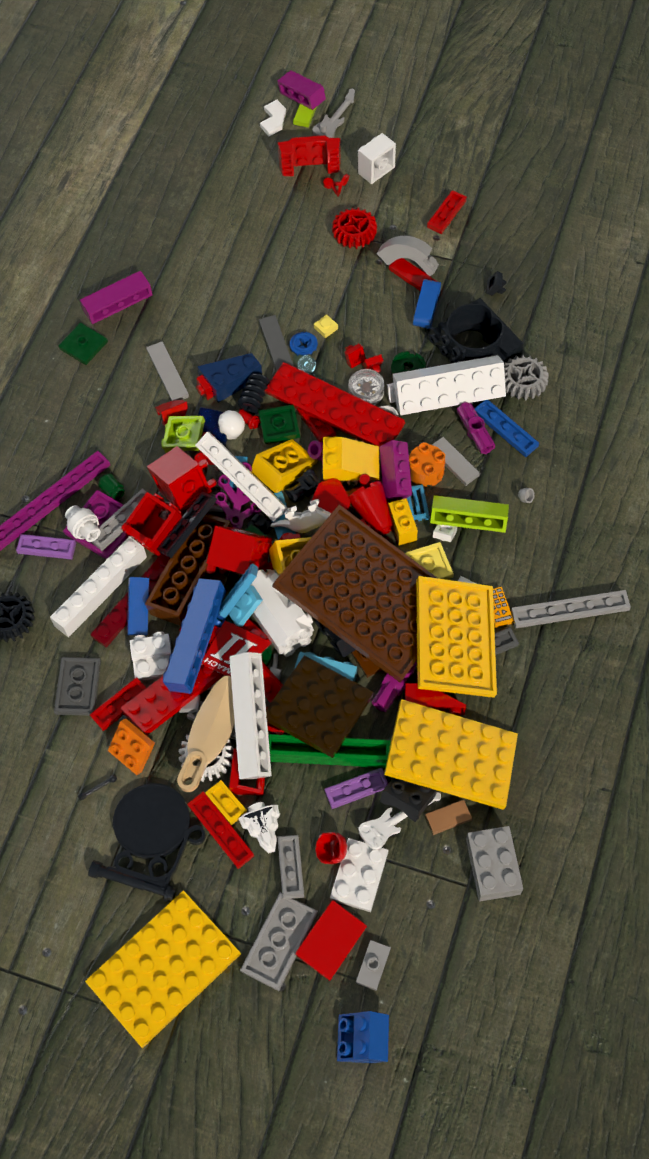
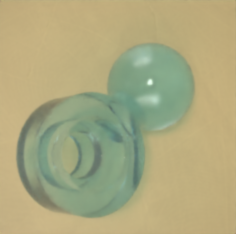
M304 355L299 359L297 367L299 370L310 374L316 367V361L311 356Z

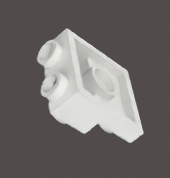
M156 632L152 637L137 635L134 637V640H130L135 678L137 677L140 681L161 678L164 672L167 671L169 658L172 654L169 634Z

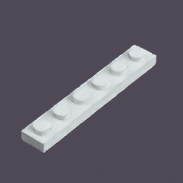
M206 432L195 445L273 522H276L288 509L210 432Z

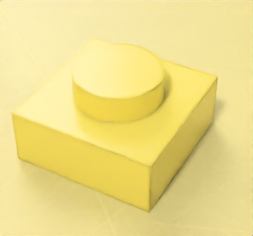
M326 314L314 323V329L324 338H327L338 329V324Z

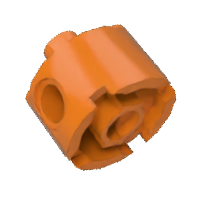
M426 442L414 448L409 455L411 481L416 485H423V487L437 485L444 476L445 453L438 447Z

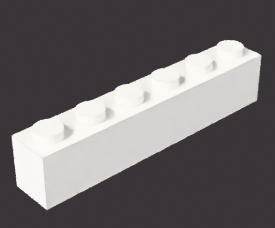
M129 536L50 616L54 626L69 638L147 558L144 547Z
M252 652L230 656L239 779L270 777L272 775L261 653Z

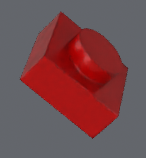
M203 375L197 377L196 389L201 396L204 395L207 400L213 397L211 385Z

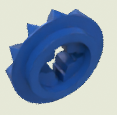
M300 332L295 334L290 340V348L297 356L303 355L305 357L308 354L312 355L317 349V339L311 333ZM301 343L307 344V348L301 346Z

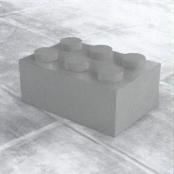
M510 827L468 833L466 842L479 902L521 895L523 885Z

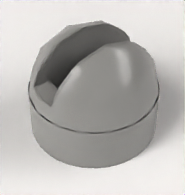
M521 489L518 493L519 500L524 503H531L534 499L533 489Z

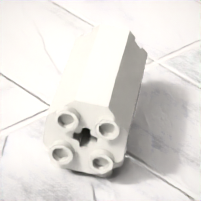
M267 569V572L258 570L257 577L250 586L256 588L263 601L252 615L268 636L277 652L288 657L301 646L305 647L312 641L310 637L314 631L311 625L313 620L308 613L305 614L299 606L272 587L275 580L280 576L275 569Z

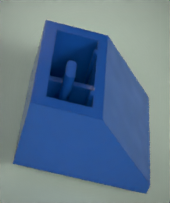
M372 1011L340 1014L337 1061L358 1063L388 1062L389 1015Z

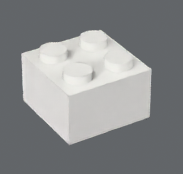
M381 133L358 150V174L370 184H373L395 168L396 143Z

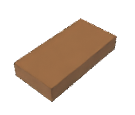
M464 800L425 814L433 835L472 821Z

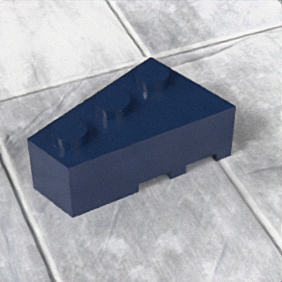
M252 353L197 366L199 376L203 375L211 385L213 397L218 403L243 389L249 375H262V366Z

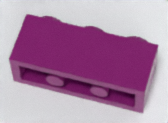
M292 70L277 80L282 95L311 110L326 100L325 90L321 84Z
M392 440L380 446L382 482L386 499L388 501H398L412 496L408 443Z

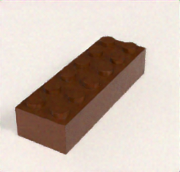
M210 514L204 516L175 555L170 558L148 597L145 606L150 615L181 626L187 614L188 604L193 597V589L197 585L199 578L210 580L213 575L207 573L208 564L206 562L215 526L233 527L231 521Z

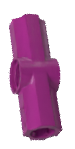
M471 403L461 404L457 408V413L467 429L468 437L474 441L481 454L490 453L495 448V444L484 426V420L478 416Z
M417 662L414 663L401 682H398L387 673L382 682V687L372 700V704L376 709L384 712L389 710L397 695L400 696L404 691L405 684L408 683V679L416 668Z

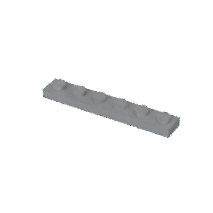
M626 590L513 607L511 613L515 628L629 611L631 606Z

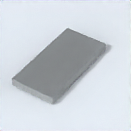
M280 892L240 972L280 991L297 957L294 954L306 938L318 911L295 899H283Z

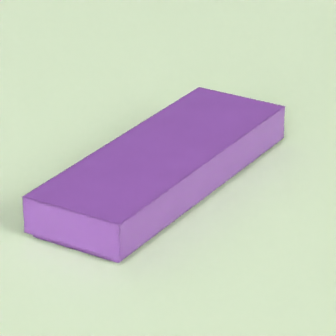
M20 534L16 551L18 554L73 559L76 541Z
M381 767L325 788L324 791L331 809L384 790L388 785V781Z

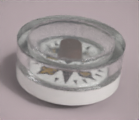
M371 369L359 370L349 379V394L372 405H376L384 396L383 377Z

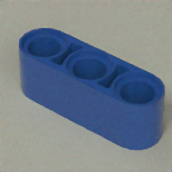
M423 280L413 326L431 328L440 294L441 282Z

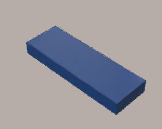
M129 577L127 635H148V609L145 603L149 597V578Z

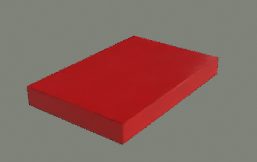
M332 900L294 955L330 981L367 925Z

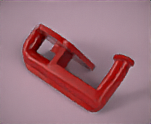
M362 474L359 478L362 485L347 492L338 479L332 478L318 484L312 501L319 499L318 507L330 513L338 505L347 510L350 507L349 496L363 486L364 488L370 487V476Z

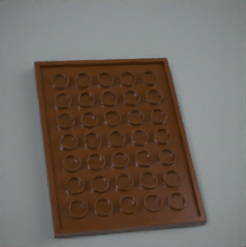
M338 505L275 580L272 587L398 682H401L417 661L416 579L418 576L437 577L342 506Z

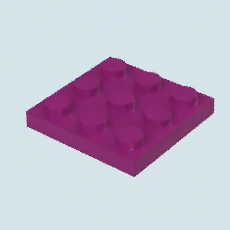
M97 490L82 508L90 509L98 517V527H100L123 504ZM67 527L63 530L66 536L106 560L129 537L123 532L101 551L92 542H87L86 539L75 538L68 531Z

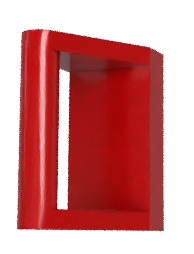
M233 749L230 791L236 795L263 796L265 777L257 778L256 788L240 785L241 779H239L237 750Z

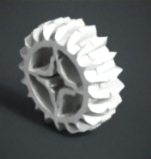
M230 739L223 748L222 756H217L211 762L214 764L213 766L206 767L201 778L202 782H204L205 777H208L209 781L213 780L212 776L214 775L220 778L219 772L226 774L227 770L225 767H231L229 760L233 758V754H231L233 746H230ZM182 741L181 745L183 748L179 749V754H181L179 761L182 762L181 767L188 756V742Z

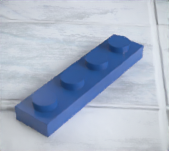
M484 400L475 408L478 416L523 456L527 457L539 447L538 441L489 400Z

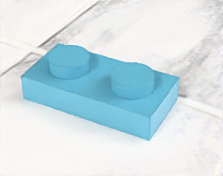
M254 586L248 587L229 613L235 625L239 627L246 623L263 601Z

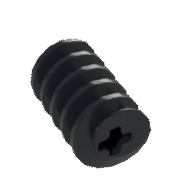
M261 374L249 375L248 381L238 400L239 407L251 415H256L263 402V397L266 395L265 389L268 388L269 379Z

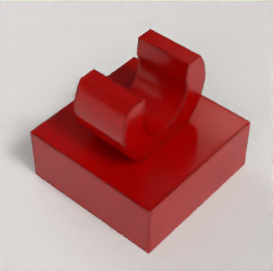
M359 343L345 348V356L350 368H354L366 359L363 346Z
M382 355L365 359L362 364L364 371L371 369L372 375H380V366L384 361Z

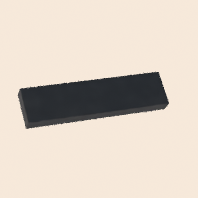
M202 491L163 540L157 551L172 558L217 501L216 497Z

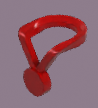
M345 174L341 182H334L331 178H325L323 186L327 189L332 188L339 197L342 186L347 184L350 175Z

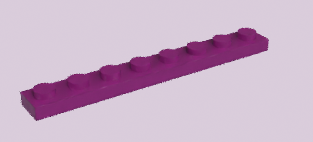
M99 451L95 452L1 524L0 551L111 466L110 462Z

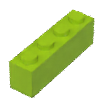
M434 495L430 523L506 533L509 504Z

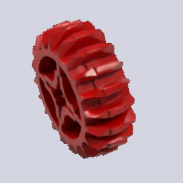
M352 207L351 210L345 209L344 212L340 211L339 215L335 216V220L332 223V233L338 244H342L343 247L349 246L350 249L351 247L357 249L358 246L364 248L365 244L369 245L370 241L374 240L377 234V223L371 212L367 213L366 209L361 211L360 208L356 210Z

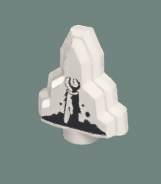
M264 802L255 803L248 807V813L238 818L243 829L248 830L250 836L258 839L260 846L268 854L275 852L277 843L275 831L278 828L277 818L280 816L278 805L265 806Z

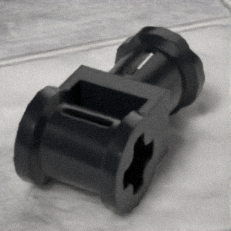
M309 469L297 479L295 486L287 488L285 491L288 498L293 503H296L297 499L303 495L309 497L314 494L318 484L323 482V480H319L315 475V471Z

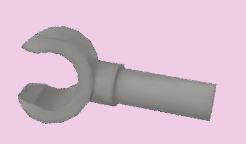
M275 653L270 671L280 680L282 670L277 669L278 654Z

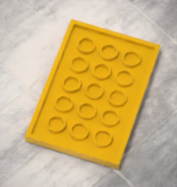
M418 576L416 579L418 689L494 698L497 695L493 586Z
M401 700L384 775L504 810L507 804L518 733Z
M183 890L85 982L141 1048H144L235 961L241 953Z

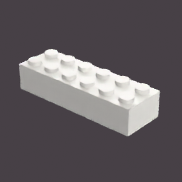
M498 355L393 374L396 408L400 415L506 396L504 362Z

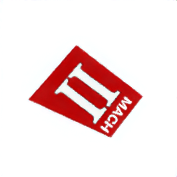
M225 620L206 652L202 665L225 676H231L230 656L246 652L262 653L272 642Z

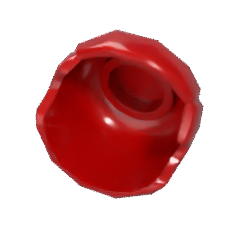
M337 832L322 833L316 841L315 847L316 856L319 861L324 864L342 862L347 854L345 837Z

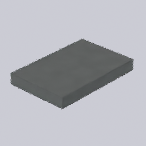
M61 657L54 708L55 715L90 716L95 711L101 669L100 658Z

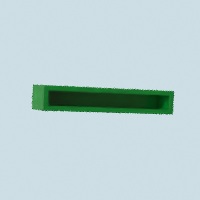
M268 734L270 762L386 768L391 740L346 738L335 756L331 758L291 735Z

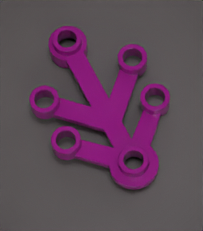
M242 462V464L250 472H252L251 465L247 462ZM222 475L218 479V485L228 495L233 503V509L231 510L226 503V495L223 492L215 495L217 499L215 503L225 513V519L231 521L233 527L240 529L243 526L244 519L253 514H258L261 509L258 507V511L254 510L253 506L256 504L252 503L249 509L240 513L241 506L251 501V499L247 495L243 496L244 493L238 487L235 493L229 484L230 479L226 475ZM221 479H225L227 483L223 484ZM217 496H221L223 501H219ZM232 518H236L237 523H233Z

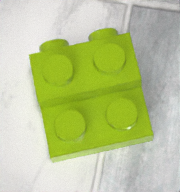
M169 416L168 423L165 424V436L161 441V446L165 453L176 446L183 451H199L195 445L202 437L205 423L204 417Z

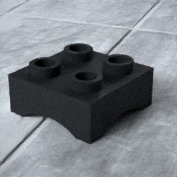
M393 778L383 790L380 802L400 809L409 819L416 822L424 809L436 796L437 790Z

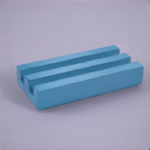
M423 485L411 486L417 515H414L411 497H408L407 501L414 521L429 520L430 516ZM416 490L420 491L424 514H421Z

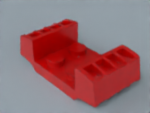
M323 135L291 138L289 141L278 142L279 165L283 176H294V166L327 164L328 174L340 171V138H328Z

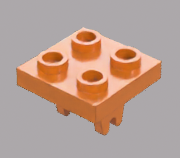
M125 718L120 721L108 751L134 774L138 775L142 773L155 742Z

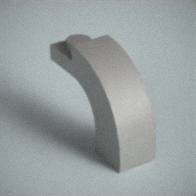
M411 236L393 237L383 243L377 252L378 256L388 266L397 259L408 258L415 261L429 276L435 273L439 265L436 259L430 255L432 248L426 242Z

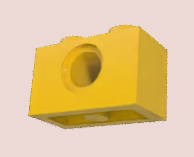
M407 498L390 502L388 507L398 545L417 541L418 530Z

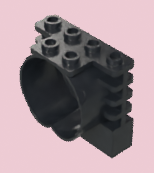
M481 298L456 308L445 323L440 322L438 327L430 328L429 333L431 343L439 348L441 354L446 356L451 364L496 355L504 363H508L509 359H514L515 356L518 357L522 354L524 345ZM465 331H478L482 334L483 341L491 345L483 348H469L459 344L454 338Z

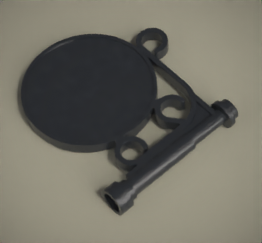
M157 783L138 786L129 791L119 801L114 812L113 830L119 844L125 850L116 855L114 859L116 868L106 867L102 862L93 860L88 876L96 879L103 877L142 891L146 890L164 896L165 902L172 901L175 898L176 889L169 884L179 866L188 840L192 845L202 844L206 838L205 830L199 825L190 827L188 806L184 798L173 788ZM193 831H200L202 833L200 839L193 840L190 838ZM181 845L174 866L167 873L168 866L162 857L171 854ZM131 855L141 859H152L148 866L150 876L131 870L134 865ZM127 857L130 859L128 869L118 865L121 858ZM162 863L164 865V872L167 874L154 877L152 870L154 864Z

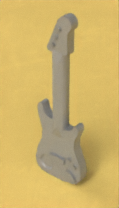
M349 89L345 101L331 118L326 114L323 121L313 127V135H325L328 138H334L335 130L345 121L344 117L341 119L339 117L350 103L353 104L354 89Z

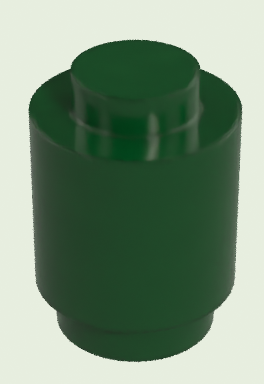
M104 474L99 479L98 486L112 499L119 500L125 494L124 486L113 474Z

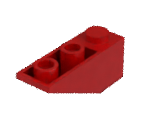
M418 683L405 684L406 701L457 716L465 715L466 704L441 691L418 689Z

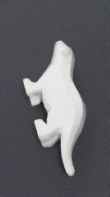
M319 499L310 501L311 505L307 506L309 510H305L302 513L295 512L297 510L296 506L288 508L285 512V517L288 520L276 521L270 526L272 528L283 526L295 532L307 533L320 527L331 513L318 507Z

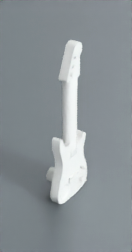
M439 792L436 793V796L434 797L431 803H433L434 801H439L441 799V794ZM388 808L378 819L362 823L358 831L370 848L378 850L391 835L400 833L401 828H397L394 825L408 816L403 811H400L391 817L392 808Z

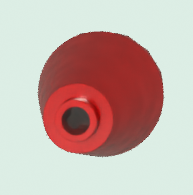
M381 481L370 483L371 487L364 488L363 486L349 496L350 504L367 524H370L375 532L384 536L392 531L393 522Z

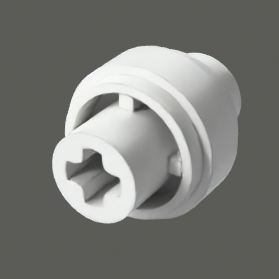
M74 505L66 511L67 529L75 538L93 542L100 536L101 531L98 528V517L90 509Z

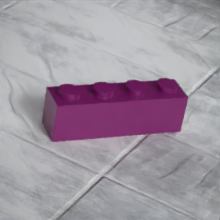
M139 271L91 295L85 296L80 299V303L85 315L91 324H94L152 296V290L146 277Z

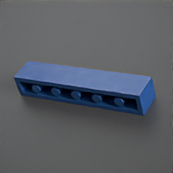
M199 578L197 585L193 589V597L188 604L186 617L182 621L180 634L176 638L174 651L170 655L167 671L163 674V683L169 691L191 694L226 593L223 584L219 580Z

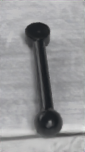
M111 775L109 779L79 794V800H84L88 795L110 782H116L117 776Z

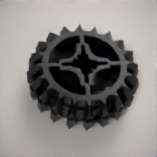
M9 591L8 595L5 596L1 592L0 641L4 639L8 643L10 638L16 641L17 636L23 639L22 633H29L28 627H33L32 621L35 620V611L31 602L24 595L20 596L19 593L13 595ZM5 613H7V615L10 616L12 621H10L9 618H7Z

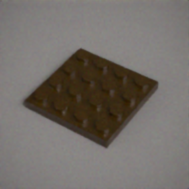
M304 655L266 709L267 722L333 758L372 699L374 692Z

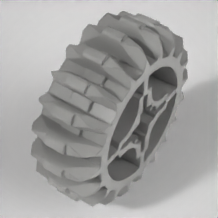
M522 355L521 358L515 356L514 360L509 359L508 363L504 364L506 393L511 392V397L516 395L518 400L524 397L526 401L528 397L531 399L535 395L539 397L541 392L545 391L546 385H548L549 374L547 367L543 366V361L538 362L537 358L531 359V356L525 358Z

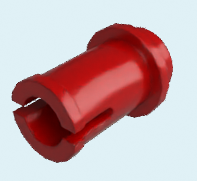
M244 409L238 412L250 429H256L259 426L260 420L258 416H253Z

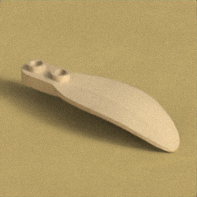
M231 676L222 677L214 685L192 725L187 744L188 756L177 778L180 789L185 792H192L198 787L207 765L220 754L234 729L235 719ZM195 762H201L199 766H194ZM187 780H192L191 784H185Z

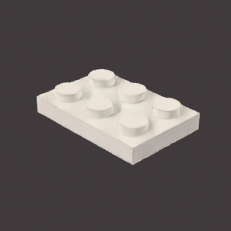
M348 838L347 854L340 863L330 900L371 912L389 850L384 848L374 850L364 842Z

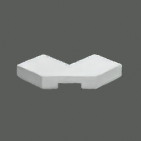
M275 100L264 106V111L270 118L260 123V127L268 136L282 130L286 116V108L278 100Z

